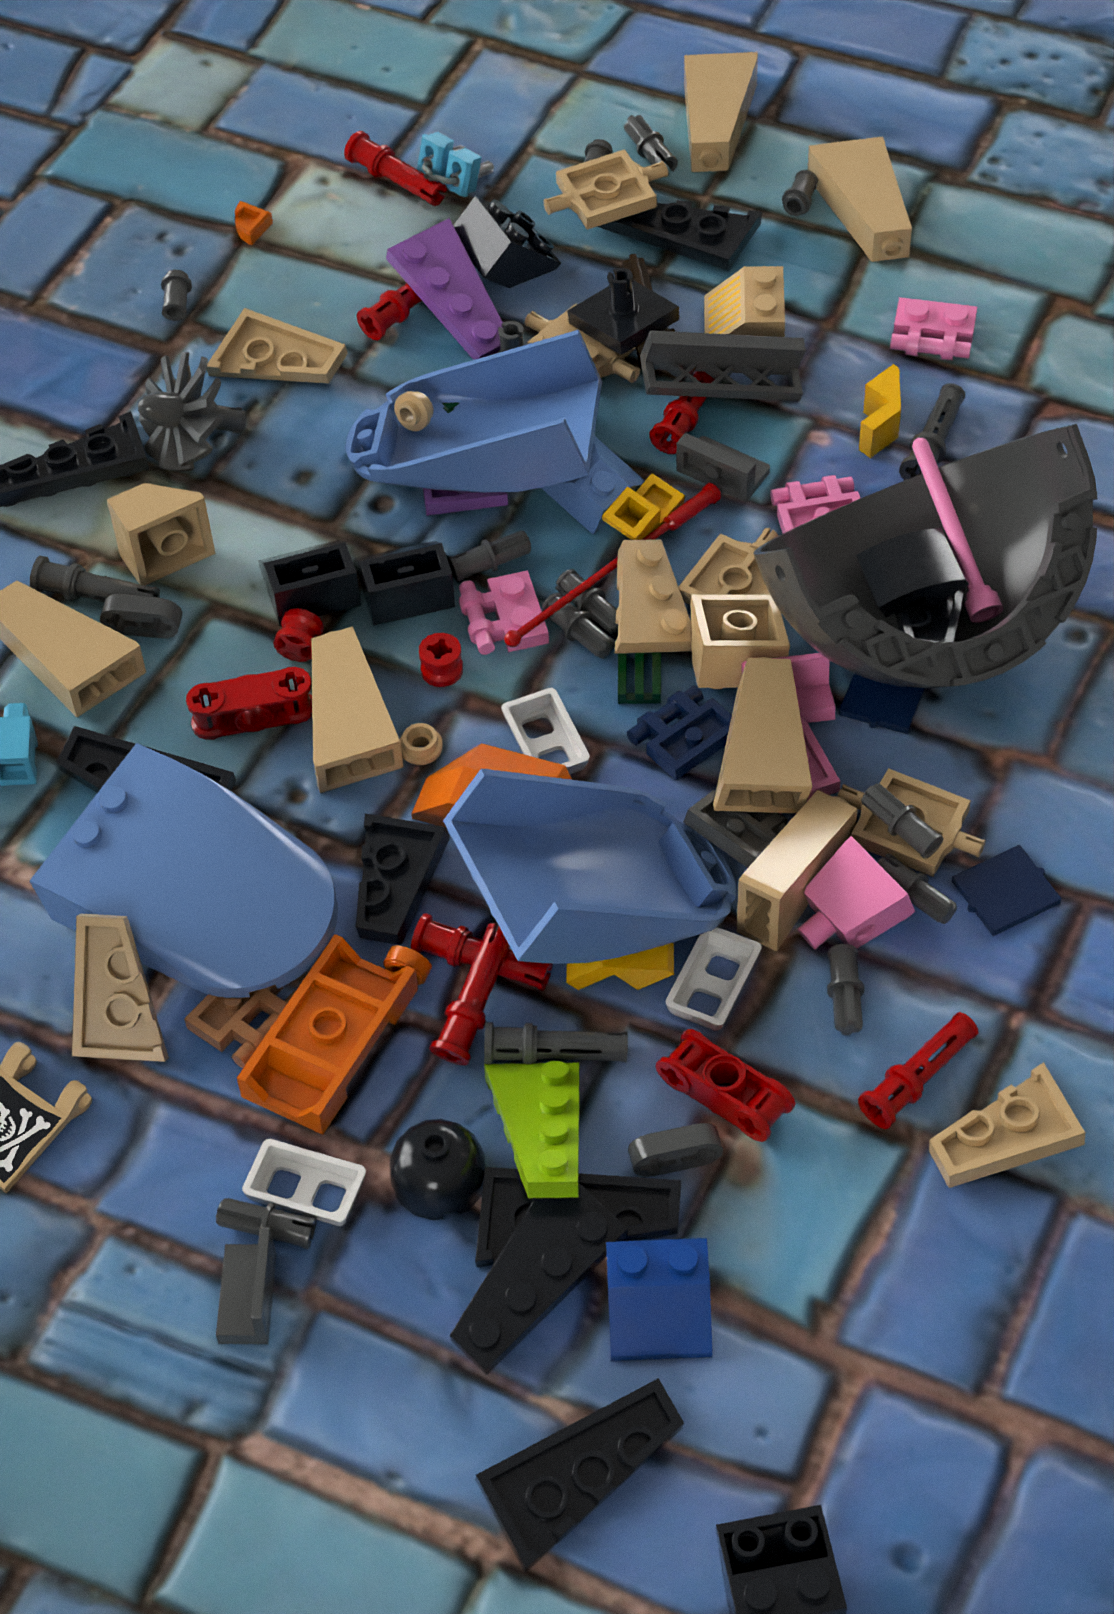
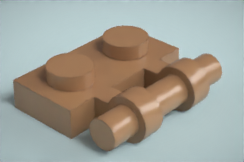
M276 985L249 992L250 997L224 998L208 994L184 1018L188 1030L220 1052H223L233 1040L242 1044L232 1055V1059L238 1066L244 1068L296 990L285 1000L276 996L283 989V987L277 989ZM261 1011H264L270 1016L257 1030L248 1025Z

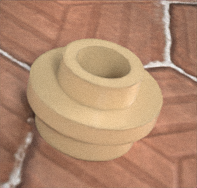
M407 391L398 396L395 401V414L402 426L414 432L428 426L433 416V405L425 394Z
M416 723L409 726L400 738L402 758L414 765H426L435 761L443 750L440 734L432 726L425 723Z

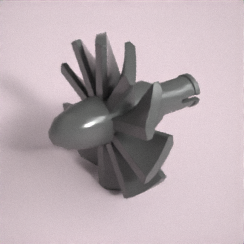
M182 352L177 378L175 379L169 356L165 355L161 358L162 378L165 380L167 392H163L152 379L148 378L145 384L147 395H144L138 401L139 421L150 437L144 445V449L149 456L159 462V467L162 469L175 471L194 470L193 463L211 453L213 447L206 439L215 429L241 433L245 428L246 412L242 408L221 406L214 402L221 386L220 378H216L208 390L201 396L208 364L206 357L201 356L200 364L193 377H191L190 353Z

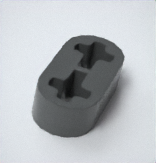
M112 594L105 599L100 614V622L123 635L165 639L174 637L178 633L183 612L175 602L168 599Z
M700 1123L640 1136L629 1144L628 1152L634 1173L638 1176L650 1177L710 1164L722 1156L723 1148L716 1126Z

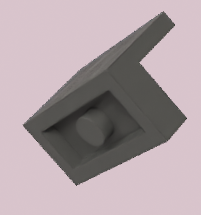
M684 433L677 442L676 471L702 483H712L720 491L745 502L750 499L770 473L769 464L706 436H701L698 439Z
M260 1228L258 1244H225L216 1327L218 1344L269 1343L277 1255L270 1228Z

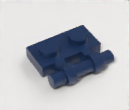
M695 685L685 692L677 691L668 697L666 705L654 713L648 711L637 719V725L627 731L628 739L636 746L647 738L651 740L646 743V754L675 781L726 745L732 714L714 698H711L700 707L697 705L704 699V696ZM676 718L680 719L671 727L667 725Z

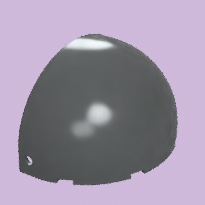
M1077 423L1023 437L938 467L985 585H989L991 590L997 591L1003 606V611L996 617L984 622H972L964 605L967 600L966 593L968 592L966 587L955 642H930L912 638L911 635L900 631L895 613L886 618L878 608L856 556L883 541L910 532L942 528L945 533L923 474L823 514L757 548L753 554L773 601L802 639L825 658L856 675L884 684L918 688L967 685L995 677L1023 663L1047 644L1045 640L1059 623L1066 621L1086 584L1093 562L1097 538V528L1093 527V500L1098 499L1091 462ZM1063 444L1067 449V454L1063 449Z

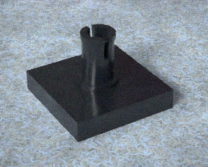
M617 268L613 270V273L609 272L607 275L608 287L567 310L570 325L620 355L644 342L648 337L649 331H662L680 320L679 306L634 281L632 272L626 268Z

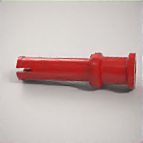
M364 131L355 132L347 141L344 157L348 162L361 164L374 177L390 179L427 201L432 206L436 207L444 200L446 195L441 194L438 190L443 193L447 192L445 184L426 179L424 173L395 157L393 149L388 145L380 146L373 142Z
M406 283L397 290H387L382 293L380 301L370 308L364 307L359 310L357 322L361 330L369 338L378 341L385 336L386 330L393 324L402 323L407 320L410 309L422 300Z
M695 371L693 375L701 383H712L715 380L703 371ZM679 396L678 399L669 402L663 412L664 418L661 422L655 424L649 432L651 443L661 452L676 454L679 439L684 433L694 430L698 424V411L707 397ZM671 434V440L667 442L666 440Z
M424 913L415 927L411 940V949L420 954L424 951L447 959V964L453 967L461 966L463 963L472 965L482 939L473 937L472 931H469L468 927L461 925L456 929L433 921L432 915ZM509 949L499 975L543 991L551 976V973L547 971L552 970L553 964L517 961L513 951Z
M494 923L487 925L485 935L458 999L447 1005L444 1012L447 1019L438 1040H433L429 1047L430 1051L436 1056L457 1065L466 1066L471 1060V1055L468 1052L477 1031L482 1030L485 1026L486 1015L483 1013V1010L510 948L502 930L498 926L496 931L497 926Z
M957 1012L903 1065H893L887 1069L884 1074L885 1079L872 1091H864L858 1098L859 1107L866 1118L879 1128L889 1129L895 1123L896 1115L908 1103L914 1104L922 1097L923 1085L944 1067L971 1039L978 1035V1027L968 1015ZM945 1043L946 1046L929 1062L928 1059Z

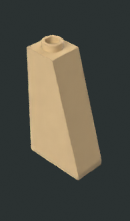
M757 52L684 55V90L691 172L729 171L757 87Z
M874 137L809 145L808 170L813 172L818 178L816 190L871 262L909 257L912 227L884 138Z
M15 581L0 590V640L76 718L146 673L141 648L135 640L19 581Z
M353 626L312 638L313 763L317 787L320 793L404 768L400 739Z
M748 657L737 689L713 802L714 811L797 813L807 802L813 786L791 659Z
M819 790L812 795L738 880L737 933L759 942L776 952L778 951L809 904L803 893L805 887L842 844L851 837V832L857 821L858 808L850 805L840 797H832Z

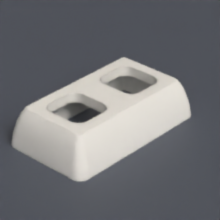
M547 688L502 705L503 715L524 755L539 758L541 755L555 750H563L569 761L562 763V765L566 766L569 774L579 772L586 767L590 755L554 688ZM540 718H547L554 730L547 735L531 739L527 737L522 726L525 723Z
M718 927L700 934L665 1002L668 1010L677 1017L714 1031L720 1030L724 1026L760 954L761 944ZM720 956L739 964V968L732 980H724L706 972L713 957ZM703 992L721 1000V1004L714 1016H709L687 1007L694 993Z
M266 1139L261 1145L242 1190L246 1197L252 1201L265 1205L272 1203L275 1204V1208L310 1218L313 1217L319 1221L340 1227L348 1219L365 1179L366 1169L359 1164L277 1140ZM279 1170L291 1172L301 1177L294 1195L290 1198H282L267 1192L274 1174ZM327 1183L346 1190L338 1210L329 1212L312 1205L322 1184Z

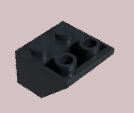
M475 196L453 225L473 265L483 278L507 288L554 271L561 265L559 259L552 252L553 244L534 229L536 225L534 220L520 210L516 213L509 211L505 205L495 199L488 202Z
M336 540L258 561L280 627L285 612L290 609H304L319 617L361 606L357 572L344 541Z
M438 541L426 542L354 559L373 626L455 607L452 572L443 545Z
M821 1505L716 1525L726 1600L730 1614H846L847 1605Z

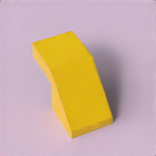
M892 364L865 384L863 413L868 417L861 421L859 451L869 458H872L899 436L901 415L899 367L895 364Z
M651 473L636 492L627 486L602 515V520L629 539L642 540L664 523V517L684 504L685 495Z
M674 943L613 959L588 963H567L566 983L580 990L615 975L636 990H640L674 975Z

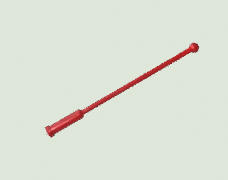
M712 483L706 484L702 487V491L664 517V523L642 540H655L668 530L675 531L710 504L718 502L721 499L718 487ZM618 557L517 631H508L504 636L505 644L509 647L518 646L524 635L615 570Z

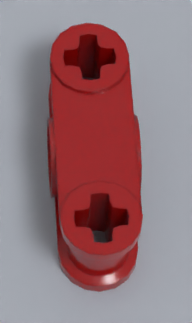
M287 667L277 671L247 674L234 679L195 685L186 695L187 708L193 714L191 718L192 730L199 738L214 740L228 735L258 732L266 728L305 722L312 717V695L309 694L312 683L310 675L302 668ZM289 679H293L294 690H290ZM204 695L208 696V706H205ZM296 700L298 702V712L294 710L293 701ZM207 717L212 719V728L208 725Z
M693 1029L685 1030L680 1037L681 1043L668 1057H661L655 1065L660 1077L670 1087L690 1096L758 1142H765L771 1135L770 1128L783 1113H790L796 1105L791 1092L780 1082L761 1074L742 1062L738 1057L731 1055L712 1043L702 1033ZM722 1083H730V1084H732L731 1086H728V1087H720V1086H718L719 1084H722Z

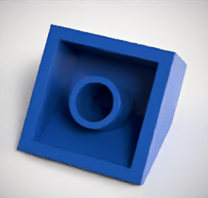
M707 1238L606 1242L611 1361L712 1357L711 1296Z

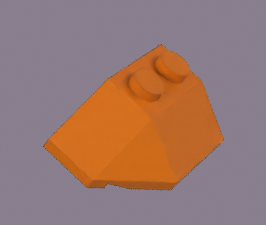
M481 743L426 778L411 816L415 820L446 827L443 822L444 818L481 768L570 780L572 778L565 765Z

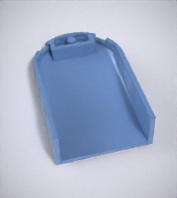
M578 329L434 371L397 386L385 394L388 398L387 402L375 410L367 408L358 417L346 438V454L355 471L367 480L435 490L520 492L589 475L602 380ZM407 391L425 394L433 405V416L427 427L417 432L410 431L402 426L395 414L394 406L396 399ZM442 403H459L449 413L443 409L444 405Z
M138 743L130 750L30 879L32 887L51 920L76 931V916L81 913L127 916L142 964L202 993L224 998L250 997L249 992L276 985L277 989L297 979L317 961L331 940L338 917V902L332 877L325 863L313 849L232 791L202 773Z
M481 768L443 820L517 961L552 964L588 963L618 958L664 946L717 928L731 912V904L737 898L734 876L717 846L688 825L681 823L664 811L667 805L666 802L630 787Z

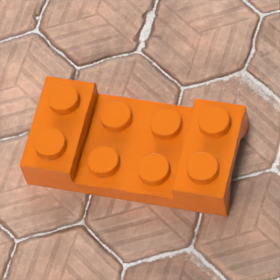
M334 934L237 1076L241 1097L323 1135L347 1099V1085L389 1022L394 1025L397 1023L418 991L416 969L406 966L395 972L386 970L361 959L343 937Z

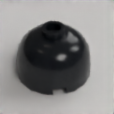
M444 1119L425 1120L410 1127L396 1141L390 1157V1179L396 1198L400 1205L415 1216L430 1220L444 1219L443 1214H452L458 1210L460 1215L468 1211L482 1196L486 1167L485 1154L475 1135L459 1123Z

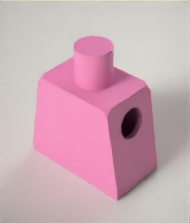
M851 836L805 887L803 893L815 914L798 927L797 930L814 950L834 933L844 944H850L859 948L915 913L908 893Z

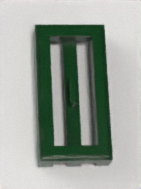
M652 652V693H644V653H635V693H627V653L618 654V704L661 703V652Z

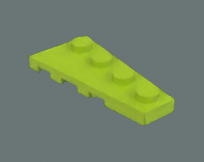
M549 1061L547 1063L484 1064L485 1081L488 1089L492 1091L493 1103L497 1114L501 1115L504 1133L508 1143H511L513 1148L514 1161L528 1198H579V1062Z

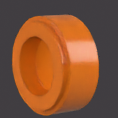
M399 945L391 946L383 961L385 969L391 972L406 966L416 969L418 985L425 983L432 969V964L426 957L415 950Z

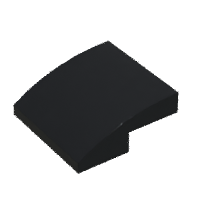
M942 528L925 529L903 534L883 541L856 555L878 608L886 618L923 596L932 607L969 585Z

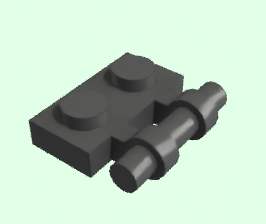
M713 790L687 810L683 823L748 868L787 825L788 819L780 813L714 811L713 802L716 791Z

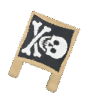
M16 1042L10 1047L0 1065V1189L5 1193H8L71 1120L84 1113L92 1104V1098L87 1093L86 1086L76 1080L70 1081L66 1085L55 1106H52L19 1083L17 1080L29 1074L37 1064L35 1056L31 1054L30 1047L22 1042Z

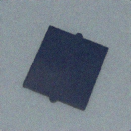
M854 674L840 706L839 715L869 723L871 728L879 726L908 734L926 688L894 686Z
M1020 844L952 876V883L968 903V911L977 914L992 936L1061 904L1062 899L1044 877L1045 870L1037 868Z

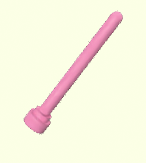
M917 438L912 444L914 454L949 543L969 583L967 586L968 592L966 593L967 600L964 604L969 618L975 623L990 620L1003 611L998 593L995 590H991V587L983 582L928 441L925 438Z

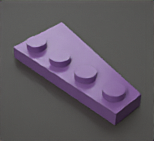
M450 218L387 249L386 260L473 360L498 353L500 350L498 328L502 327L501 324L503 322Z

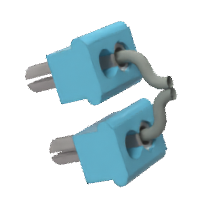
M440 132L430 135L423 134L417 170L424 173V177L429 181H440L459 196L467 197L468 193L476 191L478 178L493 173L494 166L492 162L485 161L481 163V156L462 145L453 147L454 141Z

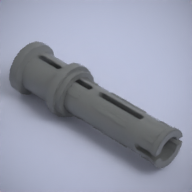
M952 383L942 386L939 397L923 431L915 435L911 440V453L909 457H906L901 462L899 473L903 480L917 476L915 472L919 464L912 448V444L917 438H925L928 441L936 463L941 462L945 457L947 449L945 444L946 437L965 398V392L960 386ZM941 415H944L942 423H938Z
M41 555L34 561L30 574L31 588L39 592L45 590L63 594L64 598L70 601L83 597L105 602V599L112 594L160 598V590L157 587L86 572L85 568L80 564L73 563L70 566L50 562L48 557Z
M485 1022L484 1064H492L493 1060L522 1061L524 1064L536 1063L537 1059L627 1062L628 1034L626 1031L537 1030V1026L533 1025V1023H525L522 1028L494 1027L493 1022Z

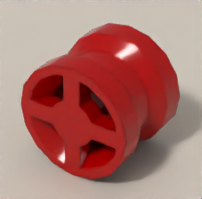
M299 608L290 609L283 616L281 621L282 629L277 632L273 641L274 648L279 654L289 660L306 662L312 659V638L322 635L324 625L321 619L310 611Z
M434 633L421 641L419 645V659L421 661V675L424 681L435 687H447L460 680L463 674V661L461 660V644L459 640L448 633Z

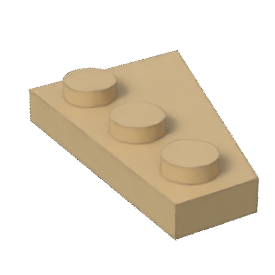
M244 308L209 360L206 370L209 376L329 384L348 355L346 345Z
M623 540L618 549L617 560L619 607L616 610L618 637L615 641V654L692 651L691 620L662 540Z
M82 913L77 915L72 1056L166 1062L169 1056L128 917Z
M1043 1062L1031 1070L1030 1078L1016 1087L1011 1084L1000 1091L998 1099L981 1111L972 1110L929 1140V1152L948 1188L1085 1145V1131Z

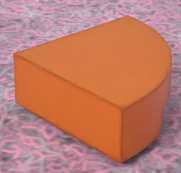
M240 201L235 208L236 231L243 241L253 245L272 225V213Z

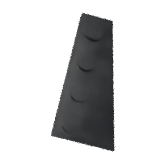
M74 726L56 763L60 771L98 793L134 747L135 743ZM152 749L202 773L232 791L235 785L236 778L231 771Z
M580 1183L579 1198H535L450 1334L451 1341L485 1375H488L607 1256L606 1242L623 1241L628 1236V1228Z

